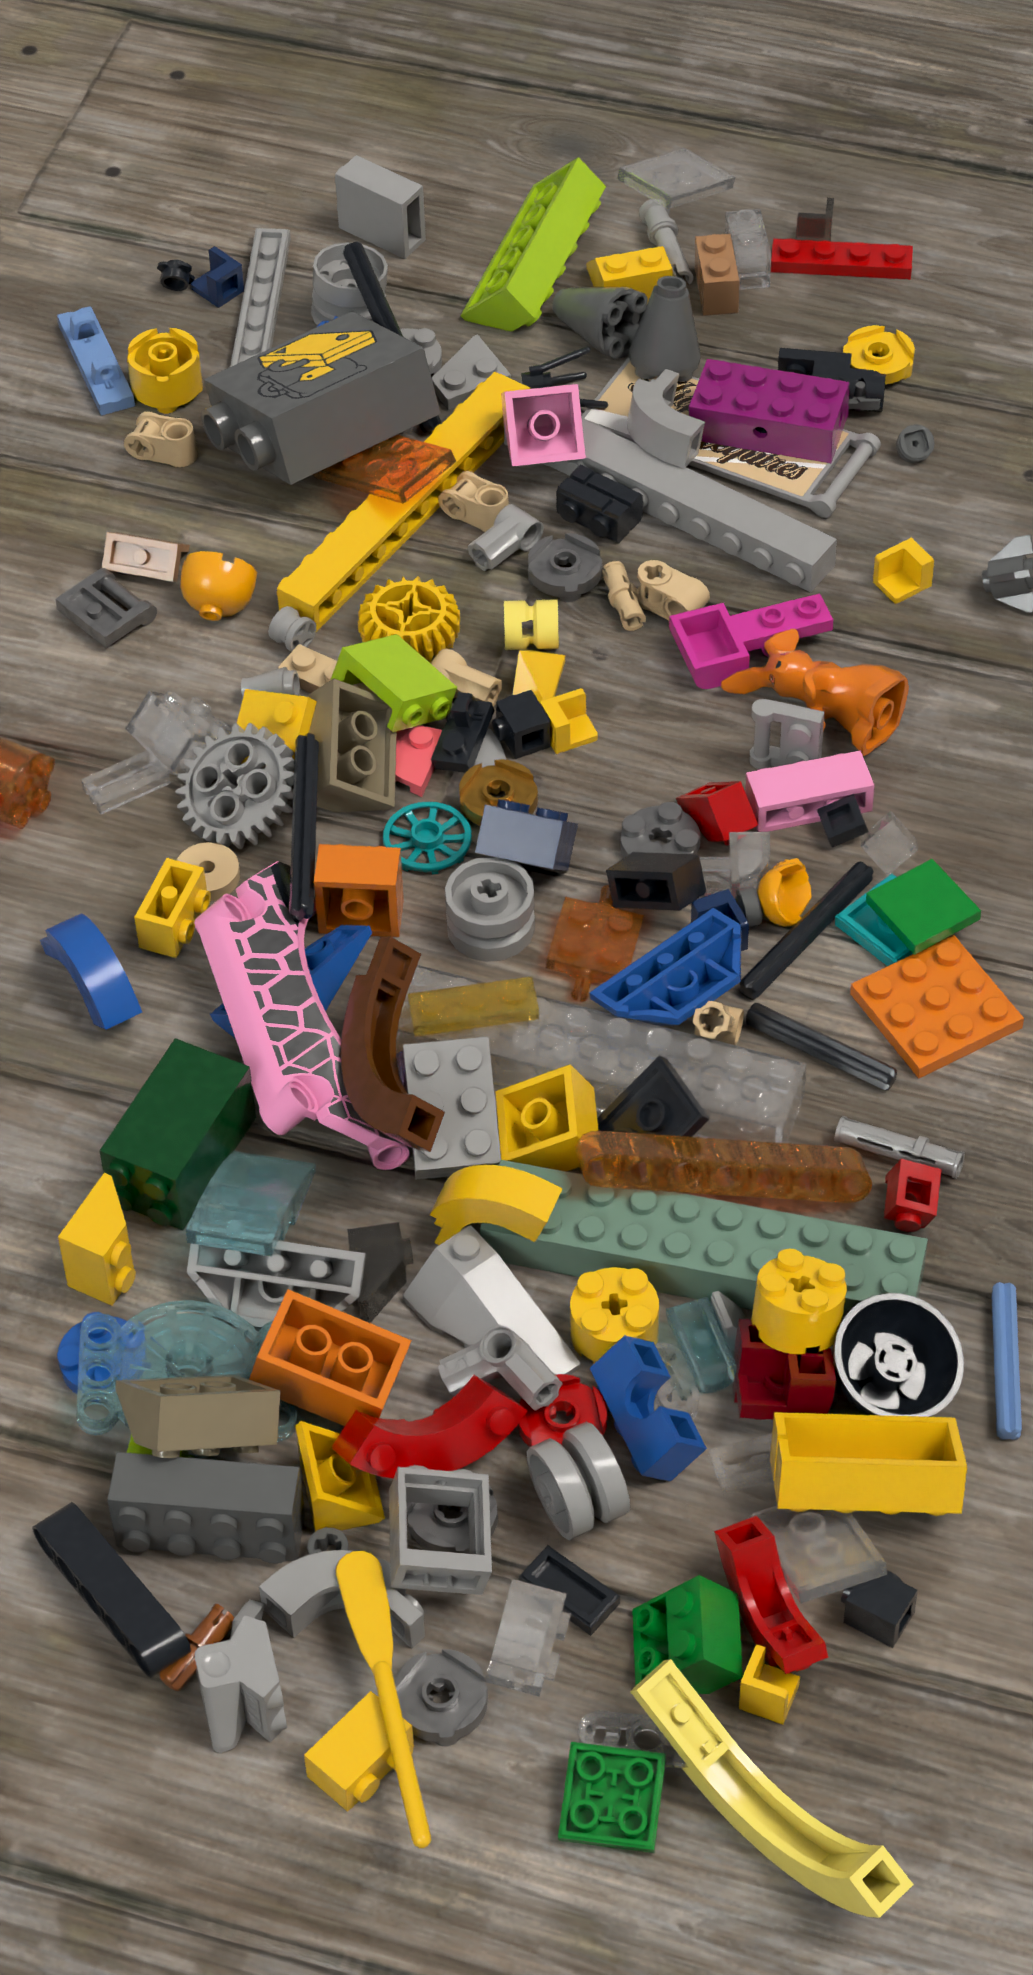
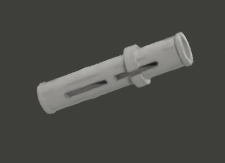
M846 1116L840 1118L834 1137L836 1143L847 1144L896 1160L902 1158L939 1168L941 1173L952 1176L955 1179L960 1175L965 1158V1152L929 1143V1138L919 1136L918 1139L884 1128L855 1121Z

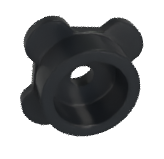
M181 260L158 263L157 269L162 273L160 277L161 284L169 290L183 291L195 280V277L190 273L192 266Z

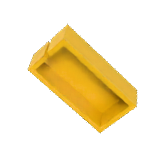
M774 1412L770 1463L773 1481H775L774 1488L778 1509H789L795 1512H805L809 1509L834 1510L840 1513L880 1511L890 1515L900 1512L927 1513L933 1516H942L947 1513L962 1514L967 1463L956 1418Z

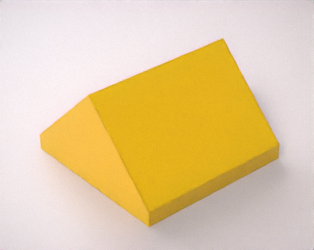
M303 1421L296 1424L299 1461L315 1532L325 1527L341 1531L380 1523L385 1519L375 1475L350 1465L331 1448L340 1433Z

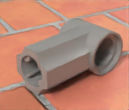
M509 504L499 512L494 526L468 545L469 555L474 560L475 565L481 570H492L519 548L523 551L531 550L534 544L541 539L544 526L540 521L516 505Z

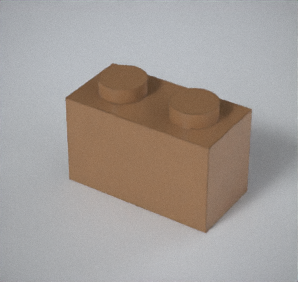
M712 234L695 236V274L703 316L738 313L739 275L731 235Z

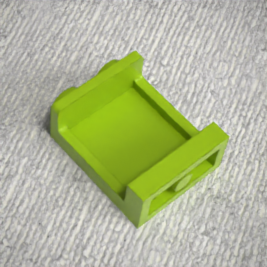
M397 634L342 647L331 680L336 679L350 685L363 682L392 708V714L387 728L392 732L444 719L452 708V700L457 690L455 684Z

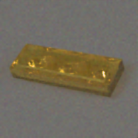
M532 976L408 994V1005L414 1037L539 1019V1006Z

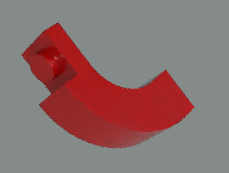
M758 1516L750 1517L714 1531L730 1590L738 1593L740 1615L755 1645L766 1647L765 1661L768 1665L772 1667L778 1665L785 1674L793 1671L805 1670L813 1663L829 1658L825 1641L805 1619L792 1597L782 1571L775 1536Z

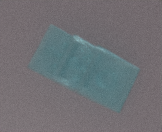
M233 1151L222 1162L202 1194L186 1228V1243L272 1257L278 1240L283 1241L289 1225H295L316 1172V1164Z

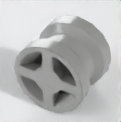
M286 606L280 609L273 617L269 625V637L276 643L284 642L286 648L291 652L298 644L308 648L315 637L316 623L308 617L301 618L296 609Z

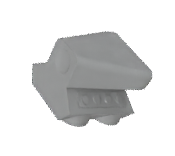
M244 1615L230 1640L204 1645L195 1651L198 1683L213 1749L218 1753L226 1752L236 1747L246 1722L269 1742L283 1729H287L283 1696L266 1622Z

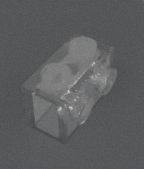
M512 1579L485 1682L540 1697L544 1679L554 1681L561 1654L552 1652L555 1639L564 1641L571 1614L562 1611L566 1593Z

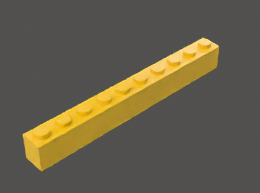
M495 371L484 382L479 383L474 392L463 403L458 404L453 413L442 424L437 425L432 434L421 445L416 446L411 455L399 467H395L389 477L378 488H374L369 493L367 499L356 510H352L347 515L345 521L334 532H330L325 537L323 543L312 554L304 557L300 566L293 573L281 580L277 587L279 610L286 606L296 609L301 618L308 617L316 623L317 632L440 507L439 495L444 490L451 489L457 483V477L463 471L474 473L504 443L501 393L531 388Z

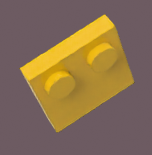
M245 689L237 724L244 731L247 725L252 723L259 730L264 726L273 735L276 733L294 752L292 758L295 760L296 738L299 735L305 736L309 733L317 701L306 696ZM247 756L241 764L245 763L249 756Z

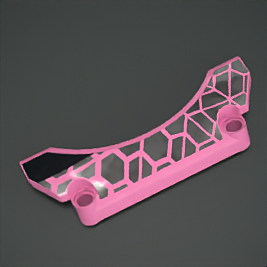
M277 861L237 887L236 893L238 898L230 894H224L194 921L244 1064L250 1067L251 1084L259 1105L260 1115L267 1127L281 1136L287 1134L306 1117L314 1121L318 1119L319 1123L365 1144L373 1165L377 1169L391 1170L404 1164L410 1155L407 1145L366 1123L355 1111L348 1098L341 1068L342 1040L319 999L307 965L304 935L308 919L303 918L301 921H297L290 914L291 866ZM314 898V911H313V915H312V916H314V915L317 913L315 898Z

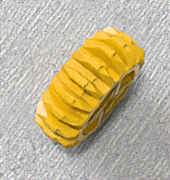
M402 576L400 582H393L388 579L385 587L375 585L373 593L365 594V600L363 604H360L358 611V632L362 642L397 634L429 663H431L433 655L436 656L442 649L453 648L455 639L458 638V633L460 632V610H458L454 595L448 594L445 585L436 587L433 579L424 583L420 580L419 576L413 581H407L404 576Z

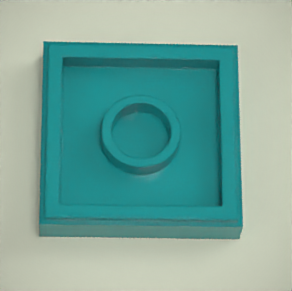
M890 874L888 877H886L884 880H882L869 891L896 878V876L894 874ZM866 893L835 916V926L886 966L913 954L866 903Z

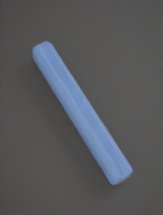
M999 1282L993 1285V1292L991 1293L997 1436L1002 1440H1016L1020 1438L1022 1430L1016 1287L1012 1283L1003 1284Z

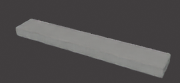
M255 229L230 367L272 348L291 241L290 230Z

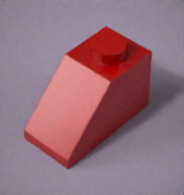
M741 781L709 782L676 798L682 810L695 820L699 830L708 841H724L726 846L732 845L747 838L746 831L758 826Z

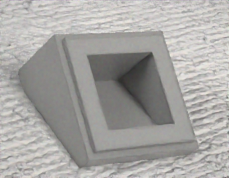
M716 1291L711 1296L710 1320L723 1350L725 1349L726 1352L735 1350L739 1319H746L736 1303L721 1292Z

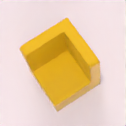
M911 537L875 556L873 583L893 603H900L932 586L934 559Z
M582 688L540 701L542 708L551 721V746L556 754L597 741L598 733L586 714V694Z
M756 1644L740 1682L739 1709L784 1725L799 1687L800 1676L792 1673L785 1674L778 1668L766 1665V1647Z

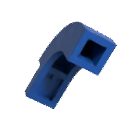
M81 913L45 930L47 937L40 940L45 954L59 960L68 970L82 995L94 1025L107 1030L143 1013L128 977L114 951L100 930L87 916Z

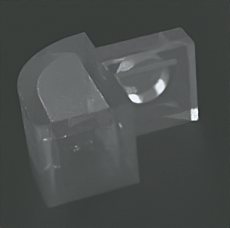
M729 832L728 857H700L707 892L704 895L708 896L729 889L735 899L737 889L747 886L754 887L757 892L760 880L770 869V832Z

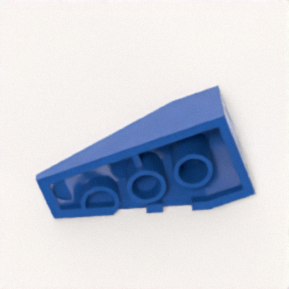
M340 925L305 948L308 969L325 1011L372 934L370 926ZM222 1003L210 1013V1016L217 1025L235 1038L225 1006Z

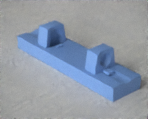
M91 306L81 308L75 312L57 315L59 328L100 415L134 407V395Z

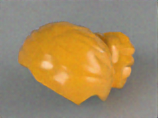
M798 858L785 859L777 863L759 882L757 895L760 906L766 918L771 922L783 927L795 925L801 919L800 915L812 898L806 867Z

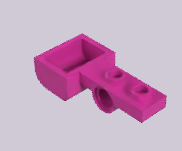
M819 593L731 616L724 603L669 616V629L695 684L702 689H712L720 687L721 681L735 672L749 668L750 655L748 651L761 648L764 655L769 657L764 644L775 633L796 629L800 639L832 631L833 618Z

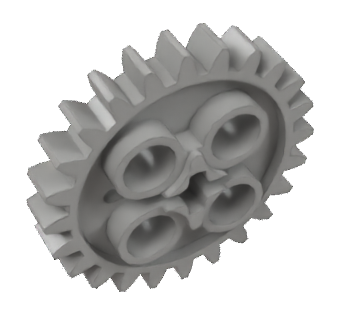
M234 723L231 734H228L221 727L218 730V739L215 741L206 735L205 742L207 747L203 750L200 747L194 746L193 750L197 758L195 760H184L185 765L190 768L189 773L178 774V778L186 784V786L180 787L175 791L183 799L177 805V808L185 814L182 820L191 827L193 833L199 838L203 837L206 842L218 843L229 847L232 842L237 848L242 849L245 838H247L251 843L257 845L258 833L263 832L266 836L271 837L272 833L269 826L272 823L279 826L284 825L279 816L281 812H293L287 801L288 799H293V789L291 786L294 785L293 771L295 760L292 758L294 752L276 733L273 735L264 726L259 730L252 723L247 725L245 731L237 723ZM247 756H249L248 759H247V761H246L245 763L241 764L242 761H243ZM217 779L216 783L210 787L211 783ZM267 784L265 790L259 793L260 789ZM235 808L233 813L227 817L229 811Z

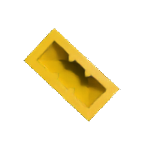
M519 650L513 695L532 690L539 703L540 701L555 697L566 661L565 655L534 650Z

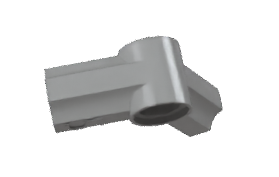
M503 1325L491 1327L481 1337L480 1342L439 1360L440 1365L438 1369L441 1378L453 1397L468 1383L473 1374L487 1383L503 1376L532 1409L537 1410L540 1407L549 1406L559 1396V1389L563 1384L532 1351L529 1344L512 1329ZM511 1346L509 1353L501 1358L504 1350Z

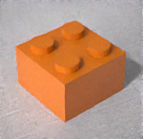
M319 844L314 876L319 934H328L340 925L370 926L372 930L371 936L399 937L404 903L400 848Z

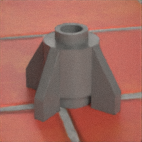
M1031 534L1015 537L988 561L987 570L982 571L983 586L986 593L991 592L994 599L1027 613L1033 612V557H1026L1028 554H1033Z

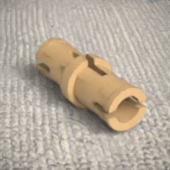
M612 561L605 564V570L602 569V577L609 589L608 599L612 607L618 611L622 626L628 631L641 628L643 626L642 622H646V616L638 602V590L629 581L624 564L620 561Z

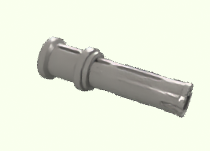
M653 198L646 201L639 209V216L641 221L648 227L647 236L650 242L657 245V247L664 246L673 269V276L683 279V275H685L687 282L691 284L693 274L688 267L676 238L678 227L675 221L669 217L670 208L667 201L662 198Z

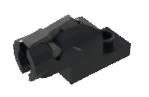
M791 348L779 349L778 370L849 382L848 410L883 411L886 374H881L874 370L851 368L852 353Z

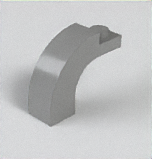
M665 369L656 380L652 379L648 382L638 379L635 382L628 413L627 429L632 439L646 452L662 461L685 469L699 453L705 422L671 408L674 403L679 373Z
M331 1550L313 1553L294 1560L279 1569L259 1586L261 1603H265L264 1611L294 1638L324 1613L345 1608L336 1578V1566L344 1555L353 1551ZM376 1557L382 1566L390 1607L392 1631L409 1647L413 1648L425 1637L424 1610L415 1598L406 1594V1589L391 1588L390 1563Z

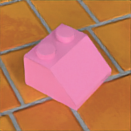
M578 384L501 393L505 434L512 466L586 459Z

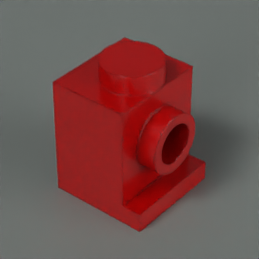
M901 1158L885 1177L887 1192L884 1218L895 1221V1227L905 1232H915L920 1230V1228H925L937 1216L941 1169Z

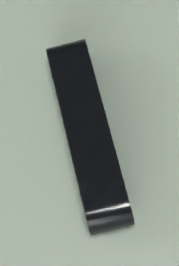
M69 1503L32 1527L35 1538L48 1558L148 1677L152 1678L191 1652L190 1644L176 1621L75 1503Z

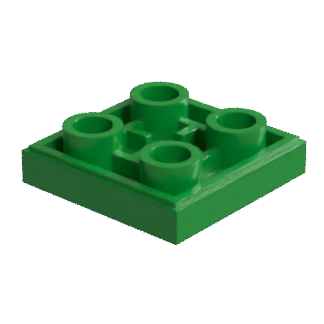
M933 859L866 893V903L914 955L970 926L981 918L979 907Z
M571 1742L558 1840L655 1853L666 1754Z

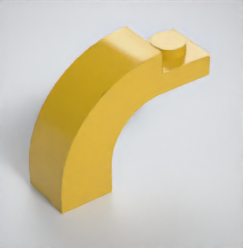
M474 1165L462 1168L454 1172L446 1180L430 1213V1216L436 1218L434 1224L441 1227L434 1243L437 1245L442 1244L460 1232L463 1227L472 1223L498 1225L535 1242L545 1227L563 1188L536 1175L505 1166Z

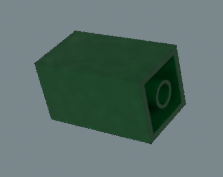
M175 1038L99 1150L103 1174L106 1173L112 1176L122 1210H133L148 1216L159 1225H170L184 1230L256 1118L249 1066Z

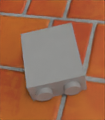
M357 155L338 169L335 173L340 229L404 259L426 240L422 185Z

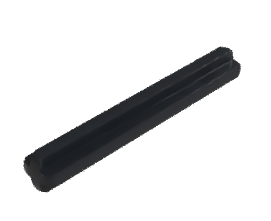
M753 1003L746 1014L747 1025L876 1087L889 1090L896 1080V1068L760 1003Z

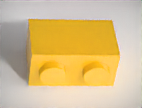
M372 1691L304 1754L307 1777L347 1812L359 1801L363 1803L369 1800L377 1791L380 1780L389 1771L395 1770L379 1697ZM404 1719L411 1753H413L412 1725Z

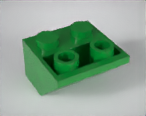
M698 1575L632 1609L635 1686L661 1662L669 1659L673 1661L697 1694H710L743 1677L738 1593Z

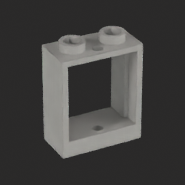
M419 1465L398 1467L389 1489L391 1588L482 1595L492 1573L489 1475L476 1474L465 1469L442 1471L430 1470ZM406 1502L468 1507L469 1554L407 1549Z

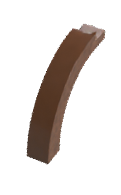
M381 936L367 974L356 975L349 996L341 1041V1068L344 1086L355 1111L366 1123L409 1147L431 1152L445 1111L413 1094H407L399 1077L396 1060L399 1019L421 953L391 936Z

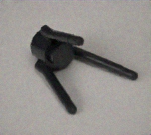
M587 346L541 365L529 366L530 372L521 373L522 384L534 389L553 387L556 384L585 379L587 377L586 372L551 377V372H543L590 353L591 348ZM580 399V407L605 409L608 407V402Z

